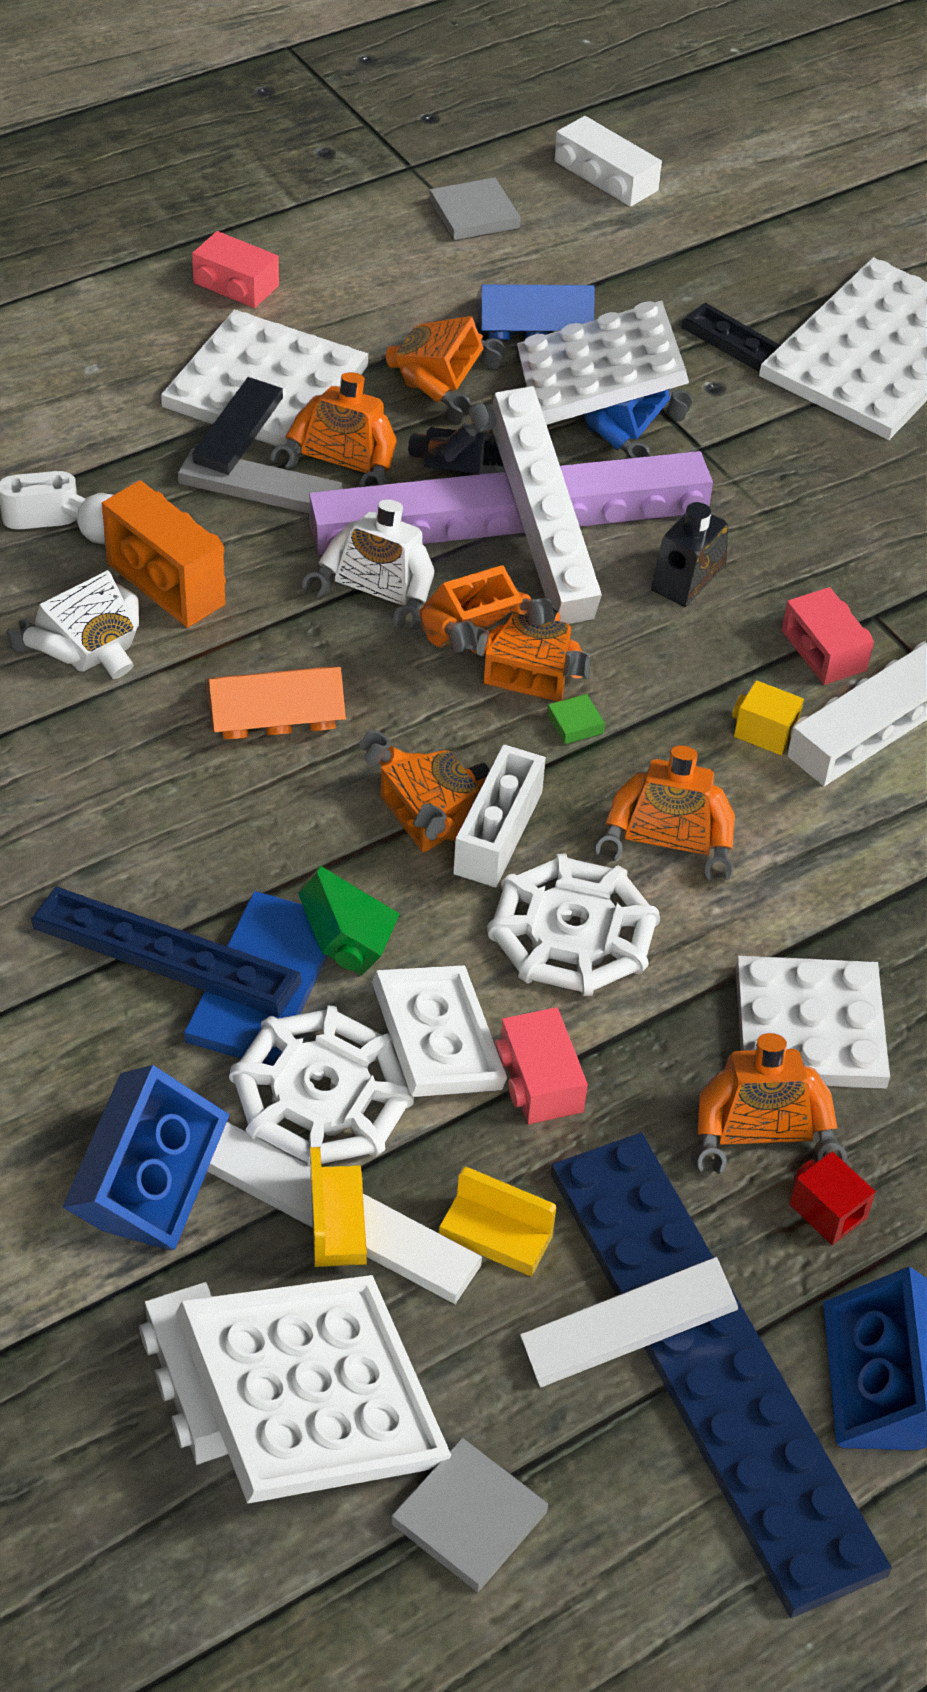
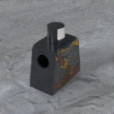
M701 502L689 504L686 508V513L664 535L661 542L651 591L683 607H686L726 565L728 524L725 520L711 514V509L708 505Z

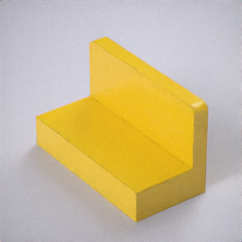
M310 1147V1186L315 1267L367 1265L361 1165L321 1167L320 1147Z
M464 1166L458 1175L457 1196L439 1226V1234L481 1256L532 1277L553 1237L556 1205Z

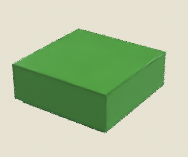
M587 694L548 704L547 716L564 745L604 734L605 722Z

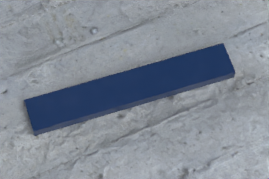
M55 886L31 918L35 930L276 1017H280L302 983L301 975L298 971Z

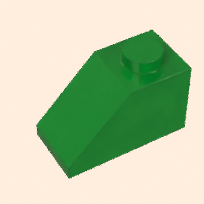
M322 866L316 869L302 885L298 893L323 954L335 960L344 969L351 970L360 976L382 956L400 913Z

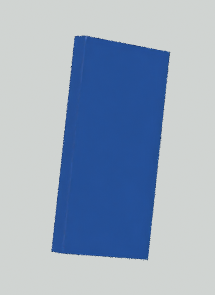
M254 891L227 947L300 972L301 985L280 1017H274L279 1019L302 1013L327 958V955L323 954L320 950L302 904ZM205 991L184 1032L185 1043L241 1059L261 1030V1022L273 1015ZM273 1046L262 1063L274 1066L283 1052L278 1047Z

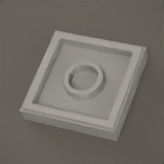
M496 177L430 189L429 200L453 240L520 228L521 217Z
M462 1438L450 1451L451 1457L441 1461L392 1515V1525L478 1593L545 1516L548 1510V1503Z

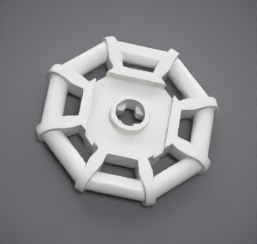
M566 853L556 854L554 860L519 875L509 874L501 882L503 891L494 918L487 925L488 937L500 945L519 971V979L527 984L537 981L579 991L582 996H592L594 990L632 973L641 974L648 967L647 954L654 928L660 923L659 910L648 904L627 877V870L621 866L609 868L567 858ZM557 878L554 888L545 891V886L537 888V886ZM617 893L627 907H621L618 902L615 906L610 900V896ZM523 901L530 904L527 915H514L518 902ZM572 916H578L582 925L572 926L564 921H569ZM622 926L635 927L631 943L619 937ZM524 934L529 936L533 949L530 955L516 936ZM612 954L617 958L615 961L592 970V966L600 964L604 956ZM548 959H554L577 965V971L547 965L546 962Z
M327 1005L326 1010L279 1019L269 1016L261 1022V1030L240 1061L230 1067L229 1079L236 1085L248 1123L246 1132L253 1140L260 1138L304 1161L308 1164V1167H310V1147H320L321 1164L367 1154L372 1157L378 1156L385 1151V1142L405 1109L411 1107L414 1103V1097L410 1095L390 1034L382 1035L339 1013L337 1006ZM322 1030V1035H317L315 1041L303 1043L304 1038L295 1039L293 1036ZM335 1032L363 1047L359 1049L336 1037ZM273 1046L278 1047L283 1052L274 1066L262 1063ZM374 1061L379 1062L385 1082L375 1081L373 1075L370 1077L368 1071L370 1063ZM323 1076L329 1077L332 1090H318L310 1080L320 1081ZM257 1085H270L273 1092V1104L265 1110ZM371 1100L385 1104L373 1124L363 1115ZM284 1118L311 1131L309 1141L277 1124ZM350 1127L356 1135L355 1137L322 1143L324 1134L328 1136L338 1135L344 1128Z

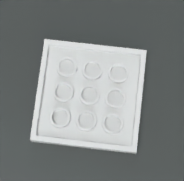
M662 300L655 303L651 301L643 302L635 306L634 309L621 313H606L597 320L584 324L572 323L566 325L560 331L547 335L535 334L526 338L525 341L517 343L527 387L534 386L546 425L689 383Z
M234 309L161 394L162 407L214 424L246 378L251 377L283 388V399L255 439L274 446L286 445L288 440L285 436L298 412L313 396L322 395L331 386L340 387L342 374L353 372L361 375L368 366V353ZM298 446L296 452L300 454L302 447Z
M373 1275L181 1302L176 1316L247 1504L432 1470L441 1461L451 1457V1453Z

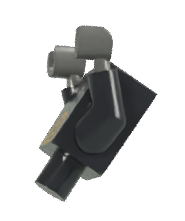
M479 403L468 410L472 421L470 425L463 424L459 429L428 427L426 434L413 433L410 436L408 444L409 455L411 457L424 458V467L482 474L505 472L493 430L485 432L494 428L497 422L491 404L485 406L483 403Z

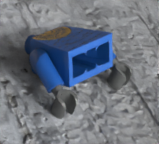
M667 389L583 415L587 428L591 432L601 435L617 451L623 450L626 453L625 459L649 457L650 451L646 444L641 442L631 443L629 439H638L667 402H669L667 414L674 420H684L690 409L692 397L685 390H675L673 392Z

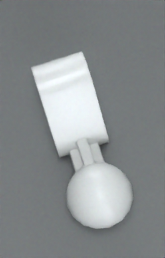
M64 471L11 475L0 481L1 518L3 524L11 529L63 526L77 519L82 535L92 543L105 545L101 502L113 495L100 492L83 498L77 495L74 476Z

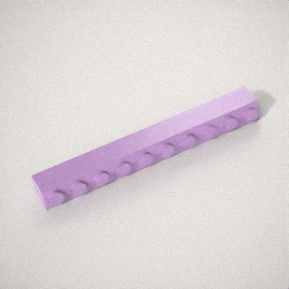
M701 451L560 466L579 527L684 515L687 506L694 502H701L710 506L713 481ZM506 472L309 493V523L317 556L324 554L331 540L349 522L359 521L368 512L377 513L378 503L386 499L397 501L403 505L401 522L413 525L421 530L422 544L525 533Z

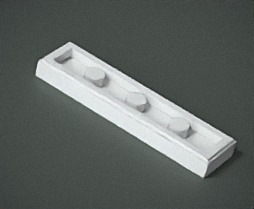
M715 1257L520 1335L541 1388L738 1310V1306L718 1258Z

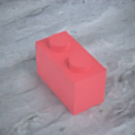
M216 231L192 253L194 284L252 308H256L279 286L278 255L219 231Z
M831 587L787 601L781 631L823 685L867 671L874 640L870 632L861 626L850 612L848 605L839 599Z
M558 1007L503 1018L501 1037L495 1040L494 1044L503 1068L507 1067L511 1077L508 1081L511 1101L515 1108L522 1107L527 1124L584 1113L588 1084Z

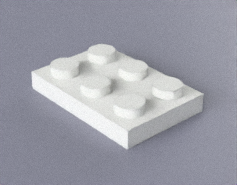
M465 965L376 970L372 984L411 1097L503 1089L507 1076Z

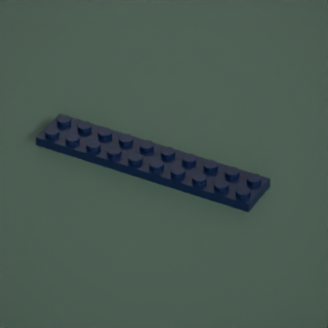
M642 1132L552 1164L551 1177L616 1296L714 1258ZM732 1290L738 1310L645 1346L644 1349L791 1619L887 1578L892 1567Z

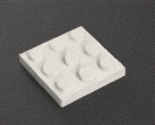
M738 956L736 980L741 1051L756 1050L759 1036L766 1033H775L785 1038L787 1041L786 1049H795L800 1052L804 1066L815 1068L827 1086L887 1089L890 1072L878 962Z

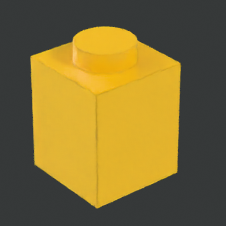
M756 680L747 695L740 694L732 712V718L737 719L734 737L782 756L791 740V729L800 719L804 698Z

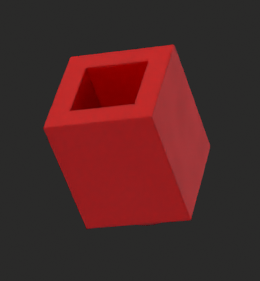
M832 1151L817 1163L814 1160L808 1161L797 1171L793 1178L795 1186L789 1205L831 1245H834L868 1218L876 1191Z

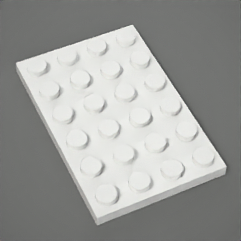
M873 257L761 364L759 376L890 440L927 401V282L918 276L910 275L891 266L886 261Z

